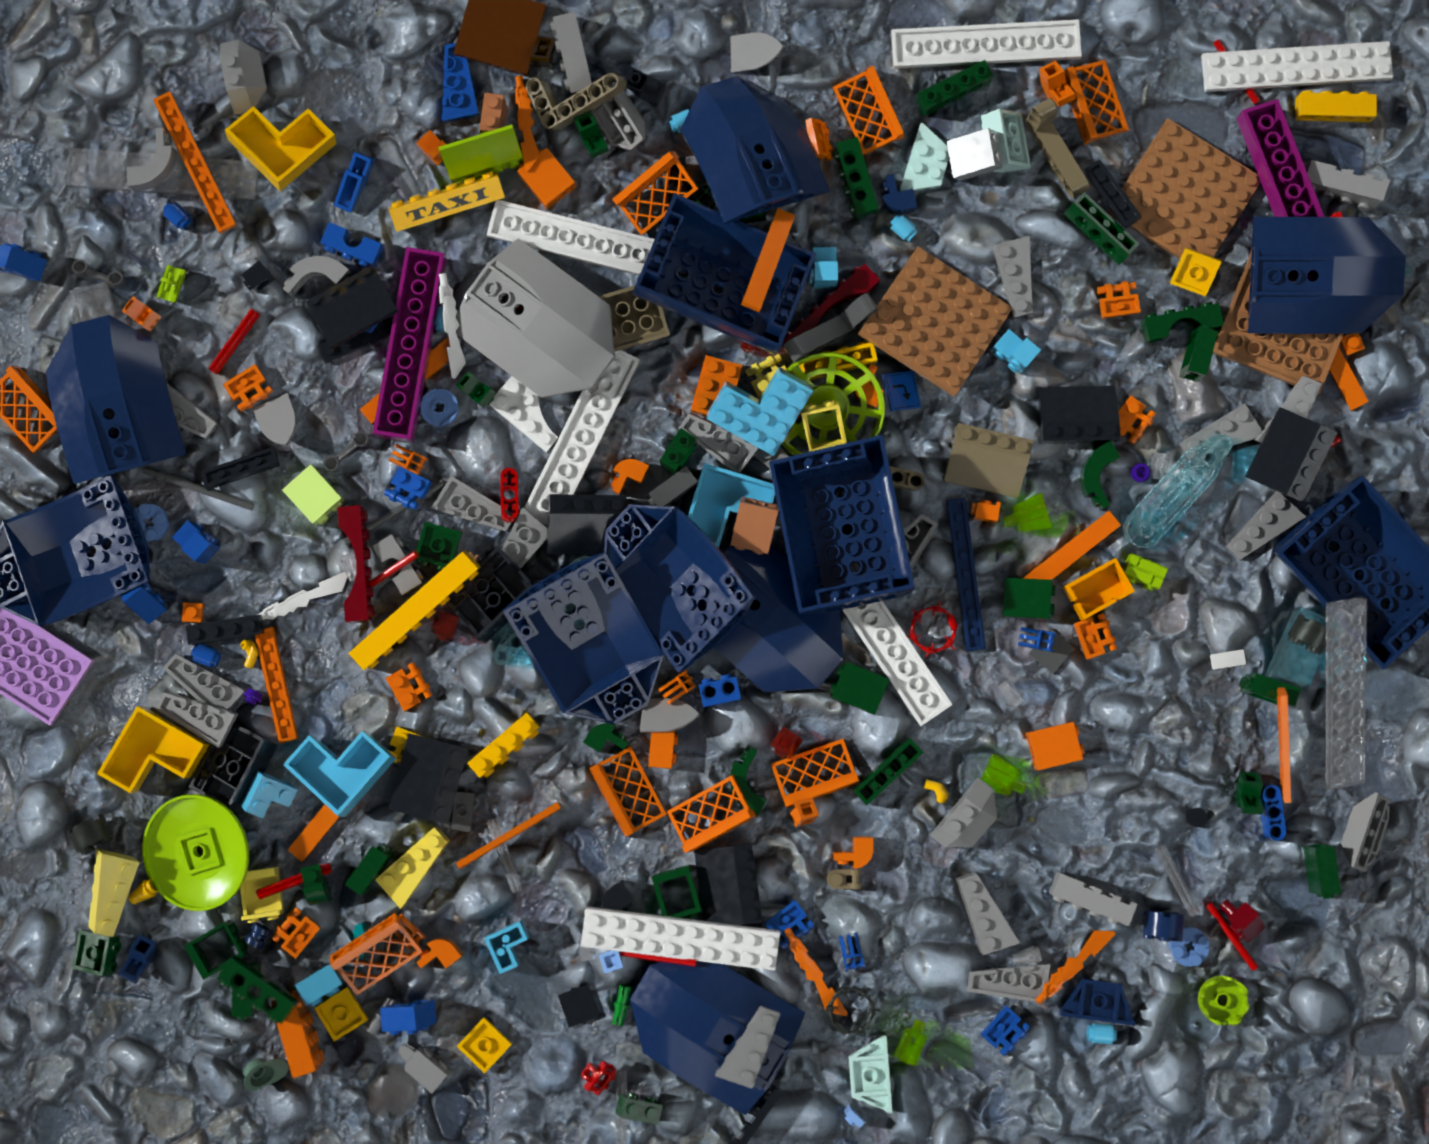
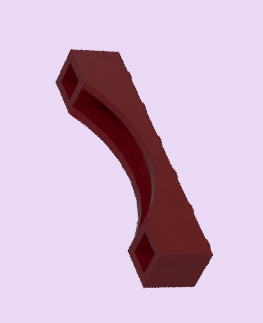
M865 263L861 267L859 265L851 271L852 276L848 280L844 278L837 285L838 289L834 293L830 291L823 298L824 302L820 306L817 304L810 310L811 315L807 319L803 317L796 324L797 328L793 332L789 330L786 333L782 346L794 337L817 327L825 314L837 304L860 297L867 292L870 293L879 284L881 279Z
M361 505L337 507L338 526L350 540L356 558L354 585L344 602L345 622L349 624L373 622L372 617L375 616L374 605H371V597H373L374 592L373 587L370 586L372 569L368 563V559H371L370 548H367V540H369L370 535L369 530L366 529L368 512Z

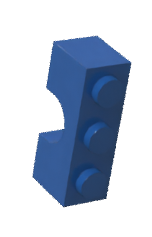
M331 222L328 223L320 241L326 252L331 254L337 252L342 255L343 259L351 262L354 259L365 268L373 264L376 269L385 249L382 243L364 236L360 245L349 247L347 245L350 235L348 230Z

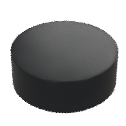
M1192 808L1188 811L1186 819L1191 826L1202 827L1207 822V814L1201 808Z

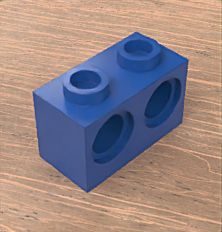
M727 674L720 676L721 680L713 681V678L703 679L702 684H698L703 707L740 700L741 696L737 677ZM728 682L734 685V691L730 694L725 693L723 690L724 684ZM709 686L713 687L716 691L715 695L711 698L706 697L704 694L705 688Z

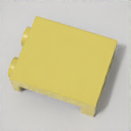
M278 867L247 871L245 880L240 887L243 907L241 920H247L248 923L260 921L259 918L267 917V920L278 919L279 915L284 913L282 892L261 900L258 899L256 894L257 889L280 881Z

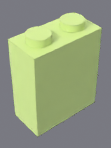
M311 464L282 489L310 522L316 526L326 522L329 518L328 515L332 511L336 512L337 507H342V502L345 501Z

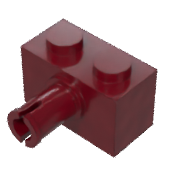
M1228 899L1220 905V909L1229 916L1228 918L1231 923L1229 926L1233 930V934L1240 941L1244 939L1249 943L1265 929L1260 915L1246 902L1238 909Z

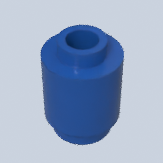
M169 202L163 208V216L176 228L184 230L191 224L192 218H190V214L177 202Z
M199 643L198 646L195 645L191 652L193 661L208 667H217L222 653L218 652V649Z

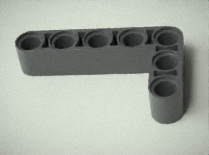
M867 292L857 298L839 316L794 337L784 344L783 347L795 363L852 334L879 308Z

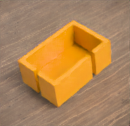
M1116 558L1107 561L1061 587L1069 602L1074 601L1075 604L1072 607L1080 621L1135 592Z

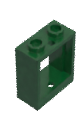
M1202 325L1190 333L1179 374L1180 378L1198 382L1207 376L1218 331L1213 330V327Z
M680 428L659 460L661 467L673 475L679 472L696 448L697 438Z
M1257 673L1245 674V677L1243 676L1239 683L1241 693L1276 705L1277 689L1285 688L1288 695V707L1296 706L1301 688Z
M689 864L651 876L662 916L675 918L687 916L688 919L699 916L698 912H701L702 908ZM686 875L695 907L668 915L659 883Z
M230 920L223 922L184 946L203 980L222 970L228 962L227 960L212 969L199 946V943L224 928L226 929L239 952L236 956L242 958L248 954L247 943L240 939L236 924L234 922L231 923Z

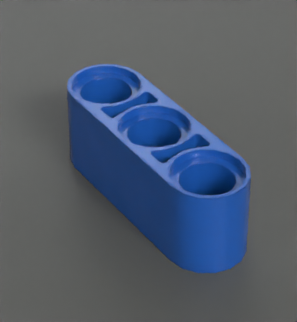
M1263 784L1260 795L1264 808L1261 815L1263 834L1270 840L1280 841L1286 835L1281 791L1276 785ZM1268 788H1271L1273 791V795L1270 798L1266 796ZM1271 807L1275 809L1273 817H1270L1268 813ZM1273 827H1276L1278 833L1273 837L1271 830Z

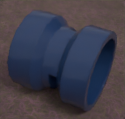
M254 922L251 927V933L247 934L244 940L251 946L262 949L265 944L264 939L269 937L271 930L261 923Z

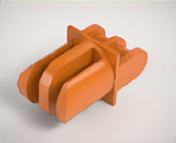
M396 444L395 447L410 454V456L407 457L393 450L392 454L406 461V464L389 457L388 461L420 476V471L422 468L424 469L425 466L423 465L425 461H428V458ZM416 456L420 458L418 463L414 461ZM412 464L417 465L415 470L410 469Z
M687 670L658 689L659 692H662L674 683L675 687L662 695L664 699L677 690L680 692L667 701L668 705L698 686L693 683V678L689 677ZM687 683L690 688L687 689L684 684Z
M402 913L399 915L402 920L401 923L418 944L421 939L424 940L426 938L416 927L415 923L412 924ZM400 929L394 932L400 940L403 939L404 934ZM405 945L410 951L413 949V946Z

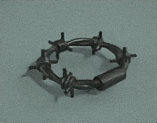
M836 985L838 991L833 995L828 1006H826V1010H822V1012L828 1013L832 1023L831 1027L841 1034L863 1033L866 1036L864 1031L869 1027L876 1015V1011H880V1009H875L874 1003L865 989L867 985H864L862 989L858 987L839 988ZM851 990L858 992L862 996L860 1000L865 997L870 1004L869 1013H864L869 1015V1020L859 1027L855 1023L857 1029L852 1031L848 1030L838 1021L833 1020V1008L838 1009V1007L833 1006L834 1000L840 995L842 996V994H845L847 998L846 992Z

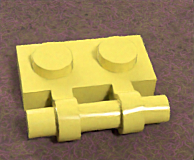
M779 354L773 357L770 355L766 357L765 361L759 364L754 363L745 370L747 377L755 374L757 378L751 381V385L758 399L761 398L777 371L776 363L782 361ZM770 366L772 371L762 376L760 371Z

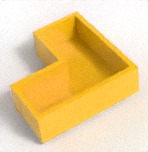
M254 106L225 129L227 139L280 192L336 145L335 134L309 108L281 132Z
M136 706L97 774L129 793H137L155 762L182 778H190L210 744L145 706Z

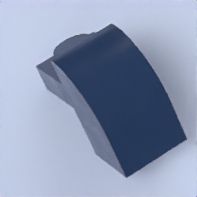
M894 174L886 175L885 182L882 183L884 193H888L882 197L884 207L889 212L898 215L915 212L917 204L913 189L898 192Z
M139 934L129 949V957L120 969L119 976L136 984L145 969L147 970L153 961L157 951V942Z

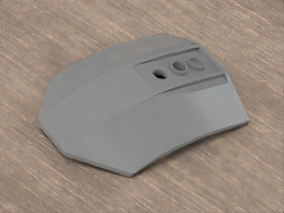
M519 238L487 263L465 293L456 317L460 325L456 330V334L541 398L593 388L615 358L610 305ZM505 295H509V300L502 304V298ZM519 305H523V313L520 315H516V307Z

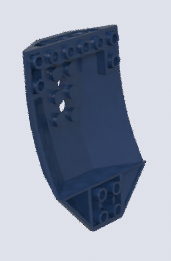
M737 76L701 86L680 131L688 142L704 174L724 224L830 192L814 150L795 113L784 99ZM761 145L764 147L765 152L758 154L755 152L754 147ZM768 162L771 164L772 168L765 169L763 168L762 163Z
M1253 217L1247 333H1362L1404 295L1406 256L1369 217ZM1291 270H1295L1298 273L1297 280L1293 282L1288 279V273ZM1311 270H1315L1318 273V278L1314 282L1307 279V274Z
M111 315L72 324L46 370V378L58 434L73 483H80L187 454L170 399L158 342ZM107 408H111L115 412V416L111 420L104 416V411ZM112 427L118 428L120 432L117 438H113L110 435Z
M111 474L54 502L2 520L0 526V608L33 624L44 626L101 605L150 581L149 547L140 521L132 504ZM110 539L112 545L107 549L106 542ZM92 546L96 549L94 557H90L88 554V550Z
M629 504L605 530L604 552L607 554L657 644L678 673H681L714 649L741 622L755 599L754 594L723 553L695 522L677 507ZM691 585L696 587V594L694 596H691L689 593ZM703 600L707 603L706 610L702 609Z
M771 544L768 554L764 553L762 555L754 553L753 550H738L731 546L723 555L754 594V600L760 602V607L755 611L749 608L741 622L715 649L764 693L818 689L844 660L840 611L826 614L799 613L789 560ZM696 587L691 591V596L696 594ZM703 600L702 609L706 610L707 603Z
M605 552L562 568L534 584L502 610L563 714L616 724L649 704L664 654ZM567 604H574L575 608L571 612H566L565 606ZM578 619L584 621V626L581 629L574 627V622Z
M697 961L696 967L666 962L651 964L630 997L642 1052L677 1076L744 1115L748 1113L771 1085L791 1050L805 1015L804 1011L767 991L725 964ZM763 1006L778 1011L780 1016L753 1089L716 1077V1071L718 1068H721L725 1062L724 1059L731 1053L737 1040L743 1035L759 1007ZM728 1034L734 1036V1042L730 1045H726L723 1042L724 1037Z

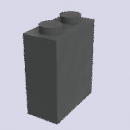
M685 466L651 491L648 501L651 506L670 507L695 489L698 481L687 466Z

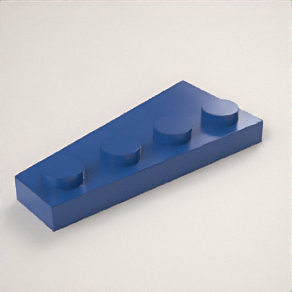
M456 43L445 45L442 123L479 116L468 60L454 55Z

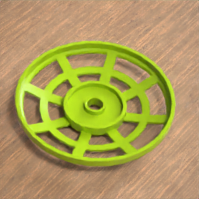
M821 352L808 355L791 364L786 369L787 372H793L798 378L812 385L813 393L805 405L815 404L817 406L823 404L826 400L839 402L847 441H857L854 435L862 427L866 416L877 418L873 431L868 438L878 436L885 415L884 397L879 382L864 364L845 354ZM830 357L828 368L816 369L807 374L799 368V365L812 359ZM837 358L853 363L865 374L856 380L850 374L836 369ZM819 374H827L826 384L815 386L809 379ZM835 375L847 379L851 384L842 390L834 385ZM870 380L877 393L878 410L867 408L866 396L861 387ZM857 390L860 396L861 407L849 404L847 396ZM835 409L829 412L807 415L809 425L811 424L815 428L820 429L819 439L812 437L813 444L832 441L826 440L828 430L839 428ZM849 413L860 415L857 423L850 430L844 423ZM802 420L798 425L796 421L794 422L793 429L788 432L782 442V446L792 455L803 454V452L789 443L794 437L799 435L807 441L806 434L803 432L804 425Z

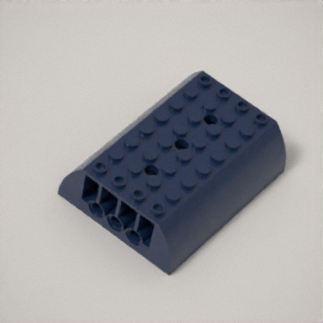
M674 193L632 295L776 355L783 343L816 254L786 241L760 312L745 307L741 303L768 233L738 220L724 224L719 212ZM678 272H684L687 278H680ZM713 288H721L722 293H716Z
M883 435L769 461L799 613L826 614L903 597L915 590ZM838 488L845 489V495L841 498L835 495ZM852 525L853 531L850 535L843 533L844 526ZM852 563H860L861 568L858 572L851 571Z
M1363 475L1333 493L1274 548L1273 552L1379 669H1386L1429 630V547ZM1331 541L1337 544L1335 552H1331L1328 548ZM1357 570L1363 573L1361 581H1358L1354 576ZM1382 599L1389 601L1388 609L1381 607Z

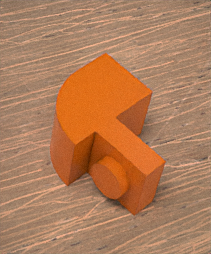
M1056 60L1039 68L1043 90L1046 96L1052 99L1058 107L1076 99L1074 91L1066 83L1065 71Z
M429 130L416 142V145L432 162L439 165L443 159L438 147L447 144L443 140L440 141Z
M134 296L122 310V312L150 332L161 319L159 314Z
M870 364L869 370L875 374L877 366ZM870 380L861 387L866 396L867 407L876 409L878 397L874 386L870 384ZM857 390L853 391L856 400L861 404Z
M626 459L619 462L613 469L614 473L619 474V477L615 476L611 484L613 493L621 495L628 479L642 485L650 468L649 465L636 459Z
M853 836V852L833 851V860L838 861V864H849V861H852L853 869L865 866L873 855L874 838L872 836Z
M440 937L427 943L431 951L428 948L423 951V953L418 955L420 960L416 963L422 968L437 957L443 966L448 968L462 957L464 953L454 941Z

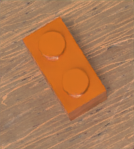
M675 730L651 732L648 767L672 769V765H676L677 753H673L674 745L678 746L679 734H675Z

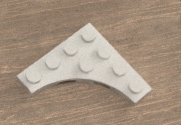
M511 376L489 405L547 453L557 442L558 437L551 431L542 416L539 396Z

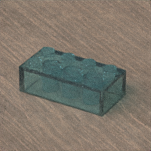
M1295 607L1265 676L1301 688L1300 693H1307L1324 653L1320 655L1314 654L1305 649L1307 645L1303 644L1301 646L1289 641L1288 633L1299 614L1304 615V618L1308 620L1311 618L1330 628V631L1334 630L1337 622L1304 607Z

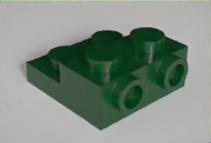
M424 522L416 549L419 557L416 559L419 560L418 564L427 567L430 564L437 565V570H442L457 557L462 532Z
M85 929L79 930L72 969L102 977L113 976L118 967L116 956L121 950L120 937L95 934L93 931Z

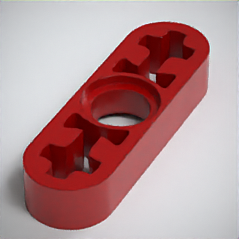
M505 468L500 475L501 518L507 523L516 521L519 513L518 474L513 468ZM510 474L512 477L511 485L507 486L506 476ZM511 491L515 497L513 499H506L504 493ZM508 505H511V517L507 513Z

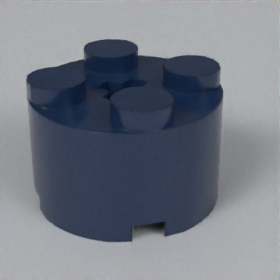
M1144 910L1143 938L1182 942L1184 914Z

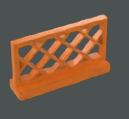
M1105 60L1075 68L1071 66L1064 70L1066 83L1075 93L1076 99L1071 101L1070 105L1084 145L1094 140L1124 133L1129 130ZM1101 66L1103 71L1102 77L1092 73L1094 68ZM1077 72H1083L1088 75L1085 82L1078 79ZM1090 77L1099 81L1096 88L1087 84ZM1101 84L1108 86V95L1099 91ZM1085 88L1094 93L1091 100L1084 96L1083 91ZM1096 94L1105 99L1102 106L1093 101ZM1107 101L1114 104V112L1104 108ZM1091 105L1100 110L1097 117L1090 114L1089 108ZM1102 112L1111 116L1108 123L1099 119ZM1113 119L1120 121L1122 128L1117 129L1111 126ZM1097 123L1106 128L1104 133L1097 134L1095 128Z
M874 66L866 68V71L833 86L855 138L858 137L863 156L897 139L899 141L905 138L902 127ZM866 77L868 82L866 90L856 87L858 80ZM843 87L851 88L848 98L841 96L838 90ZM854 90L864 93L861 103L851 100ZM867 94L874 96L876 99L873 107L863 104ZM849 103L859 105L856 115L848 113ZM862 107L872 110L869 119L859 117ZM874 111L882 113L883 119L881 124L871 121ZM857 119L867 122L864 132L855 129ZM869 124L879 126L876 136L866 133ZM881 129L890 130L892 137L888 139L879 138ZM865 136L875 139L873 145L867 149L862 144Z
M675 151L666 153L612 199L616 205L621 207L641 236L664 218L667 211L666 206H669L667 204L668 193L683 194V197L688 199L700 189L679 161ZM675 164L680 170L679 178L670 176V168ZM659 177L666 178L665 189L655 188L656 180ZM669 179L678 180L677 191L668 190ZM682 181H688L693 188L687 193L681 192ZM645 189L651 190L650 201L641 200L642 192ZM655 191L664 192L663 203L654 202ZM629 202H637L636 213L630 212L626 207ZM641 203L650 204L649 215L640 214ZM654 204L663 206L660 216L653 215ZM640 216L649 217L648 225L644 229L639 225Z
M10 365L5 370L7 373L0 379V417L33 453H36L58 431L51 401L21 367ZM9 379L14 382V391L6 390V382ZM6 393H14V404H6ZM18 393L26 395V404H18ZM6 406H13V418L5 414ZM18 406L26 407V418H18ZM31 407H37L39 418H31ZM18 420H26V431L18 429ZM31 420H39V432H31ZM43 421H49L54 427L49 432H43ZM31 434H39V440L35 446L30 442Z
M844 739L771 763L786 809L795 806L794 803L812 797L816 799L859 784V779ZM841 744L843 748L841 758L830 754L834 746ZM822 752L826 754L823 764L812 760L815 753ZM829 756L839 761L835 770L824 766ZM803 758L808 761L804 771L794 767L797 759ZM843 762L849 765L851 773L843 775L837 772L840 763ZM810 763L821 767L816 777L806 772ZM784 764L790 767L786 777L778 774L777 766ZM823 768L833 773L828 781L819 778ZM792 769L803 773L798 783L788 779ZM804 775L815 779L811 787L807 788L800 785ZM786 781L796 785L794 793L785 794L783 788Z
M631 746L589 768L625 837L667 815ZM627 752L632 757L630 766L620 763L622 755ZM608 762L616 764L614 775L607 774L602 766ZM619 766L629 768L626 779L616 776ZM632 770L640 772L641 779L639 783L629 780ZM615 779L625 782L623 792L614 790L613 783ZM628 783L638 786L636 796L625 794ZM641 787L649 789L650 796L648 800L638 798ZM624 796L634 799L631 810L623 807L622 801ZM637 800L647 803L644 814L634 811ZM649 805H656L661 813L655 817L647 815ZM633 813L643 816L642 823L635 828L631 822Z
M734 775L727 777L667 811L681 839L684 853H691L756 817L754 811L750 809ZM730 781L734 787L732 795L723 792L725 784ZM710 792L718 793L715 804L707 802ZM722 795L731 798L728 808L719 806ZM734 799L741 801L744 809L738 812L731 810ZM698 801L702 803L699 813L690 810L692 802ZM705 804L714 807L712 817L703 815ZM718 808L727 811L725 819L722 821L715 819ZM678 810L686 812L683 822L676 819L674 812ZM689 813L698 816L695 826L687 824ZM702 817L711 820L709 828L706 830L699 828ZM686 826L694 829L693 836L688 840L684 835Z
M394 913L330 955V965L340 973L356 995H359L423 953V950L401 923L400 917ZM399 929L404 934L402 940L392 939V934ZM387 942L386 951L375 949L376 944ZM390 943L401 944L400 952L389 951ZM404 945H411L416 949L412 953H403ZM371 953L370 961L359 960V955ZM374 954L385 955L384 962H372ZM387 957H399L398 962L387 964ZM347 963L355 964L353 972L344 971L342 966ZM357 965L368 966L367 974L356 973ZM371 966L382 967V972L378 975L370 974ZM355 977L366 978L365 983L360 987H357L354 983Z

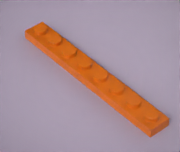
M169 91L154 98L153 101L217 231L222 234L236 227L237 224L173 94Z

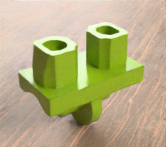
M167 265L164 275L161 277V284L156 297L176 303L187 271Z

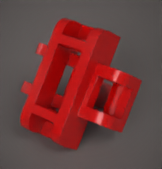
M603 1060L599 1066L589 1062L581 1073L582 1078L587 1081L583 1086L588 1092L592 1091L598 1096L604 1089L607 1090L610 1087L609 1082L616 1078L615 1066Z

